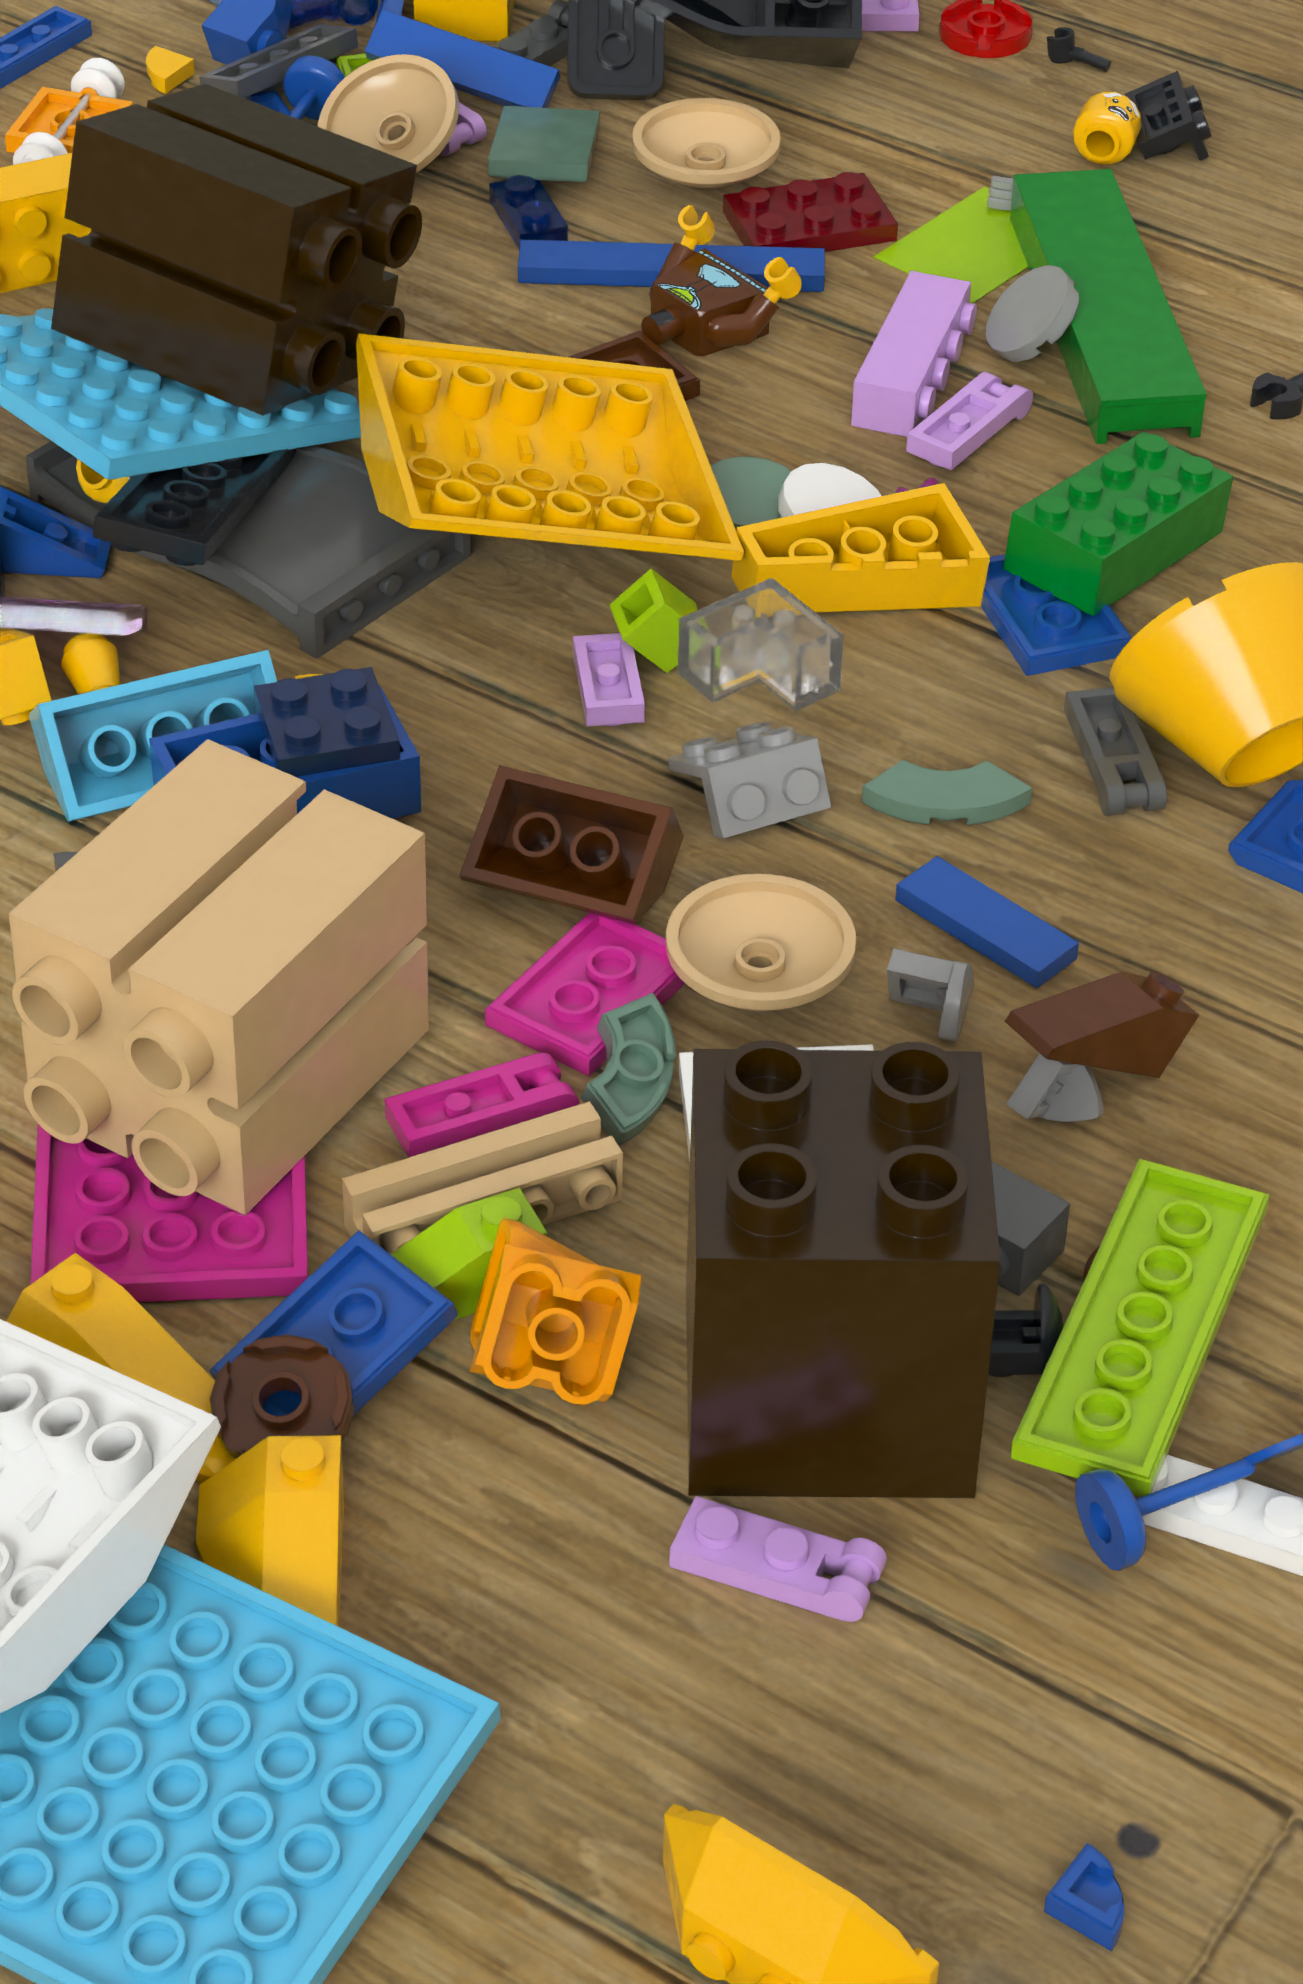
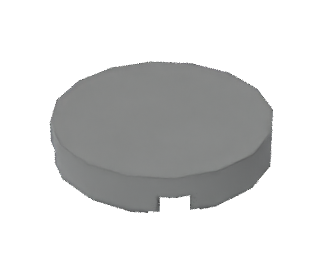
M1046 265L1034 268L1014 281L1002 293L989 315L986 324V340L991 348L1004 360L1020 362L1032 359L1041 352L1036 348L1041 346L1046 340L1051 344L1057 341L1072 322L1079 303V292L1074 288L1076 283L1062 268Z

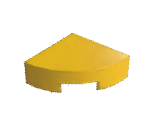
M154 46L146 56V70L151 79V85L156 90L167 94L195 74L194 59Z

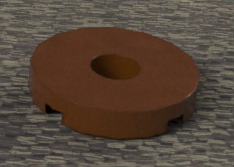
M288 1334L258 1339L244 1347V1353L236 1357L231 1364L228 1360L217 1373L210 1396L212 1415L218 1418L221 1425L217 1436L229 1455L235 1459L268 1436L341 1435L342 1442L348 1435L355 1411L349 1374L342 1363H339L334 1356L328 1353L326 1347L313 1339ZM277 1391H293L302 1398L297 1409L285 1416H273L263 1410L265 1401Z

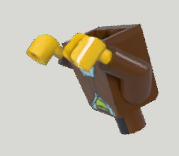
M688 205L682 209L678 216L679 225L685 235L680 244L674 242L650 288L651 314L642 320V332L658 346L672 340L695 356H706L733 346L747 345L756 338L769 334L770 319L779 309V306L776 305L777 301L780 298H792L800 292L802 282L799 274L794 267L788 266L784 258H774L767 264L764 270V277L770 284L768 288L705 248L695 252L696 245H704L713 238L715 228L708 212L704 213L701 221L697 224L698 214L693 205Z

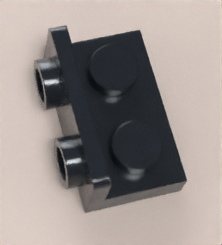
M1178 71L1124 94L1136 104L1141 114V129L1137 136V142L1145 159L1157 154L1169 153L1180 144L1191 140L1200 161L1209 157L1204 140L1212 137L1203 113L1202 102L1194 84L1185 88Z

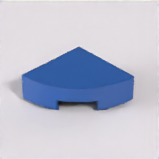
M1086 1843L1046 1895L1044 1912L1112 1952L1120 1937L1125 1910L1123 1895L1113 1875L1114 1868L1110 1861L1095 1847Z

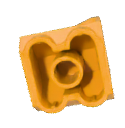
M503 1218L498 1227L471 1325L470 1343L475 1353L469 1372L486 1375L493 1384L504 1389H519L531 1385L553 1390L563 1400L572 1404L585 1405L596 1400L606 1402L613 1394L638 1307L642 1275L601 1266L519 1221Z

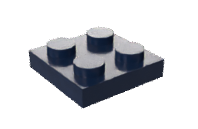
M372 667L343 669L336 673L299 679L288 678L274 683L254 686L255 707L276 769L297 777L400 759L399 738Z

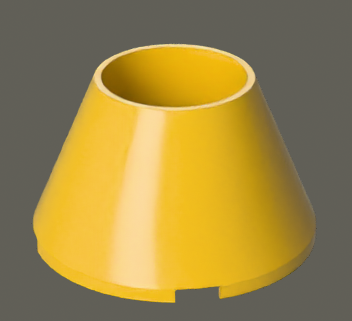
M1286 562L1271 564L1232 575L1221 580L1226 589L1225 591L1195 606L1192 605L1189 597H1186L1142 628L1121 650L1112 665L1109 679L1114 687V693L1118 701L1225 786L1245 787L1259 784L1303 764V563Z

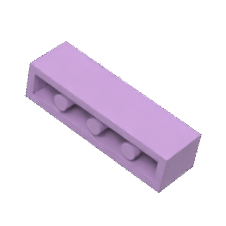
M910 271L854 380L851 426L907 437V433L920 424L922 418L926 419L932 414L936 390L943 391L945 389L949 376L950 362L957 363L963 345V334L971 335L974 328L977 305L969 303L971 282Z

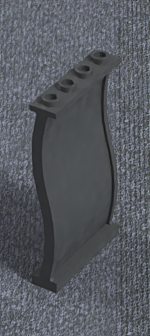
M52 441L26 455L30 499L37 503L46 499L69 518L94 528L95 516L106 504L96 502L84 493L78 482L76 471L77 458ZM307 446L296 448V454L287 468L204 565H176L169 562L166 556L144 550L131 553L201 574L234 590L264 609L290 629L299 638L300 650L318 659L471 556V534L408 528L378 510L364 461L325 448Z

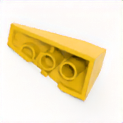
M72 1254L21 1292L6 1322L212 1414L210 1396L215 1380L121 1285L78 1254ZM216 1436L195 1480L197 1482L203 1483L235 1460L234 1457L229 1455L218 1436Z
M341 1435L266 1437L200 1484L196 1527V1550L201 1562L338 1627L340 1620L344 1517Z

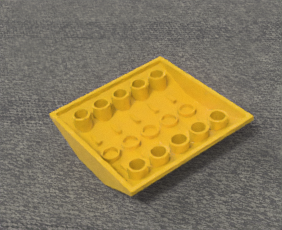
M358 333L356 352L361 449L380 513L408 528L742 560L744 549L672 369Z

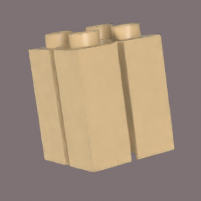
M207 739L9 912L16 982L12 988V998L16 1010L23 1020L21 1028L27 1072V1082L23 1091L24 1100L32 1117L46 1132L66 1143H80L86 1138L126 1158L133 1154L137 1165L145 1176L165 1192L176 1196H188L196 1191L246 1215L429 1030L427 942L416 937L406 946L427 926L425 833L325 789L297 814L296 800L306 792V781Z

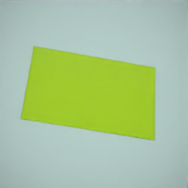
M985 186L873 256V258L907 274L910 271L969 281L971 282L970 303L976 302L1028 268L1010 220L1011 211L988 207L987 199L990 196V188Z

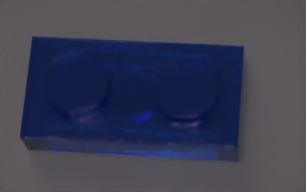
M516 175L505 181L489 183V201L518 249H520V239L568 241V225L540 180H534L525 175Z

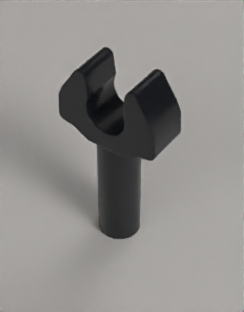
M1303 372L1289 379L1271 373H1264L1258 376L1252 387L1250 406L1256 407L1272 400L1270 419H1289L1300 415L1303 404Z

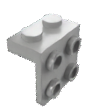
M770 722L754 723L736 729L737 738L720 743L717 742L716 737L688 741L682 744L683 753L667 758L670 771L702 779L713 836L723 839L831 808L818 739L816 737L796 734L794 727L771 729Z

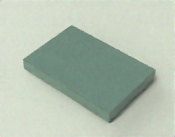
M503 106L488 157V176L570 182L587 181L600 128V111Z

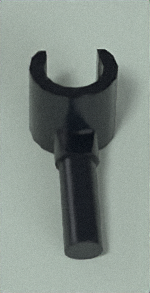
M1057 28L1054 31L1055 37H1047L1048 56L1054 63L1062 64L1072 60L1081 61L1105 72L1111 66L1110 60L1085 51L1083 48L1076 47L1075 33L1071 28Z

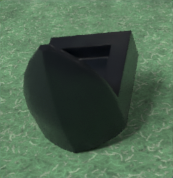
M1038 1285L1034 1310H995L988 1375L1009 1377L1012 1375L1043 1374L1064 1327L1058 1303L1047 1285Z

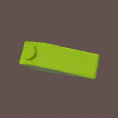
M516 1188L455 1208L391 1253V1255L452 1301L458 1314L454 1319L456 1320L474 1314L476 1311L498 1227L503 1218L519 1221L547 1236V1231L521 1189Z

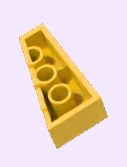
M945 483L740 526L736 530L744 549V554L741 561L733 560L731 578L752 615L981 607L990 556Z

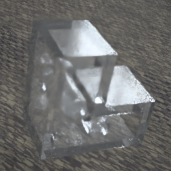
M769 578L679 618L678 674L712 703L759 682L795 712L841 690L844 635L776 580Z

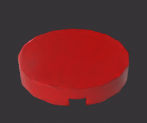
M957 0L944 8L941 14V21L939 23L941 41L950 49L967 56L1002 58L1022 51L1028 47L1032 39L1031 15L1019 4L1009 0H994V4H982V0Z

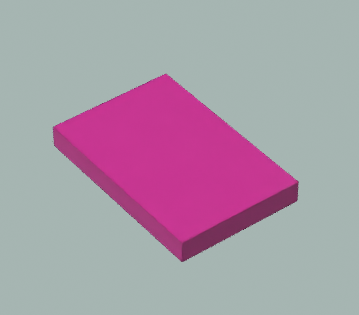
M588 913L485 1008V1025L540 1053H548L554 1060L590 1076L607 1060L606 1046L597 1030L602 1014L651 993L656 996L663 1006L685 982L679 978L669 962L665 938L635 924Z

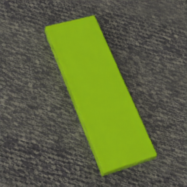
M1139 1158L1013 1438L1011 1459L1077 1479L1081 1474L1094 1469H1108L1124 1480L1134 1496L1143 1497L1152 1493L1267 1213L1270 1194Z

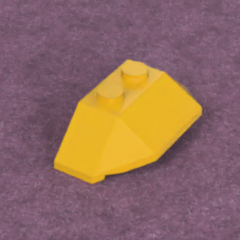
M672 1804L664 1814L663 1865L681 1954L689 1958L693 1966L706 1977L713 1980H725L730 1984H937L939 1962L923 1949L915 1948L913 1950L896 1927L857 1896L722 1816L699 1810L688 1811L683 1806Z

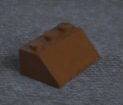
M499 765L459 876L463 881L636 924L664 893L684 835L672 807Z

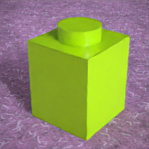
M652 568L609 605L623 641L667 674L685 658L694 654L699 646L709 638L696 603Z

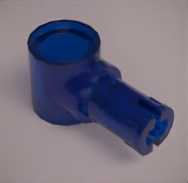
M294 0L288 29L326 18L329 22L342 18L347 24L353 26L362 25L369 22L375 16L379 1Z

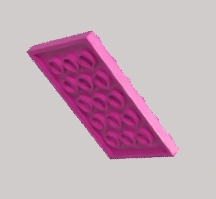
M38 1124L30 1285L76 1253L121 1285L137 1302L289 1296L308 1278L305 1156L246 1215H243L196 1191L188 1196H176L165 1192L145 1176L137 1165L133 1154L126 1158L86 1138L80 1143H66L50 1135Z

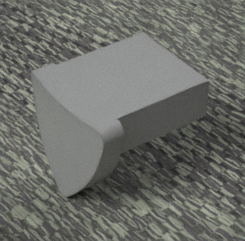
M893 948L887 967L889 1000L941 1011L938 1038L957 1042L974 990V976L970 964Z
M1041 1054L1038 1055L1006 1103V1105L1026 1119L1040 1117L1061 1122L1084 1121L1099 1118L1104 1113L1102 1097L1089 1066L1049 1060Z

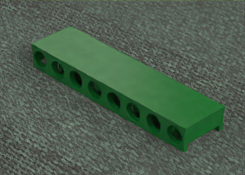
M1112 169L1013 175L1010 220L1029 270L1031 271L1034 268L1046 265L1060 267L1076 283L1074 288L1079 292V303L1074 318L1063 335L1057 340V344L1095 443L1106 444L1108 432L1186 427L1190 438L1200 437L1207 393Z

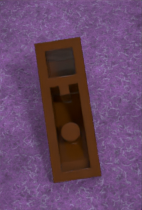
M1118 972L1011 1010L1004 1022L1046 1059L1160 1078L1196 1022L1199 1014L1180 999L1184 993L1183 989L1168 977L1157 972H1150L1148 977Z

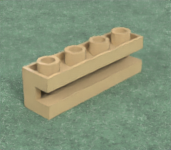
M585 1102L342 1178L344 1226L350 1237L360 1230L391 1254L455 1208L516 1188L521 1189L542 1225H546L622 1200L623 1152L612 1135L601 1139V1118L591 1102Z

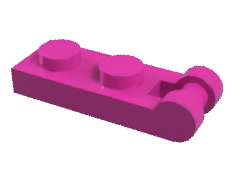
M544 1052L535 1053L384 1099L385 1118L408 1158L579 1105L580 1102L572 1087L568 1083L560 1081L561 1070L553 1057Z

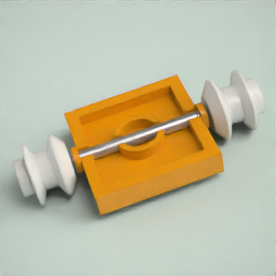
M91 58L85 61L80 70L73 76L71 91L42 87L5 134L6 151L14 153L13 165L72 153L77 121L133 105V101L119 99L125 89V80L119 68L106 59Z

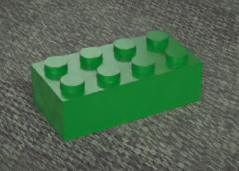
M1143 431L1013 511L1003 569L1015 576H1020L1021 579L1044 591L1051 592L1053 596L1085 613L1095 616L1101 612V608L1106 604H1113L1223 531L1234 476L1213 466L1205 458L1193 456L1169 444L1166 439L1159 435Z

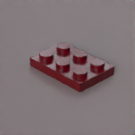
M844 172L832 178L812 181L800 179L794 180L787 185L768 188L748 187L741 192L723 194V213L743 246L825 248V252L897 241L898 223L865 173Z

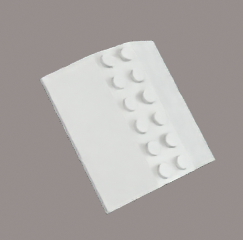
M1 1319L0 1713L46 1691L146 1582L221 1428L218 1418L210 1413Z

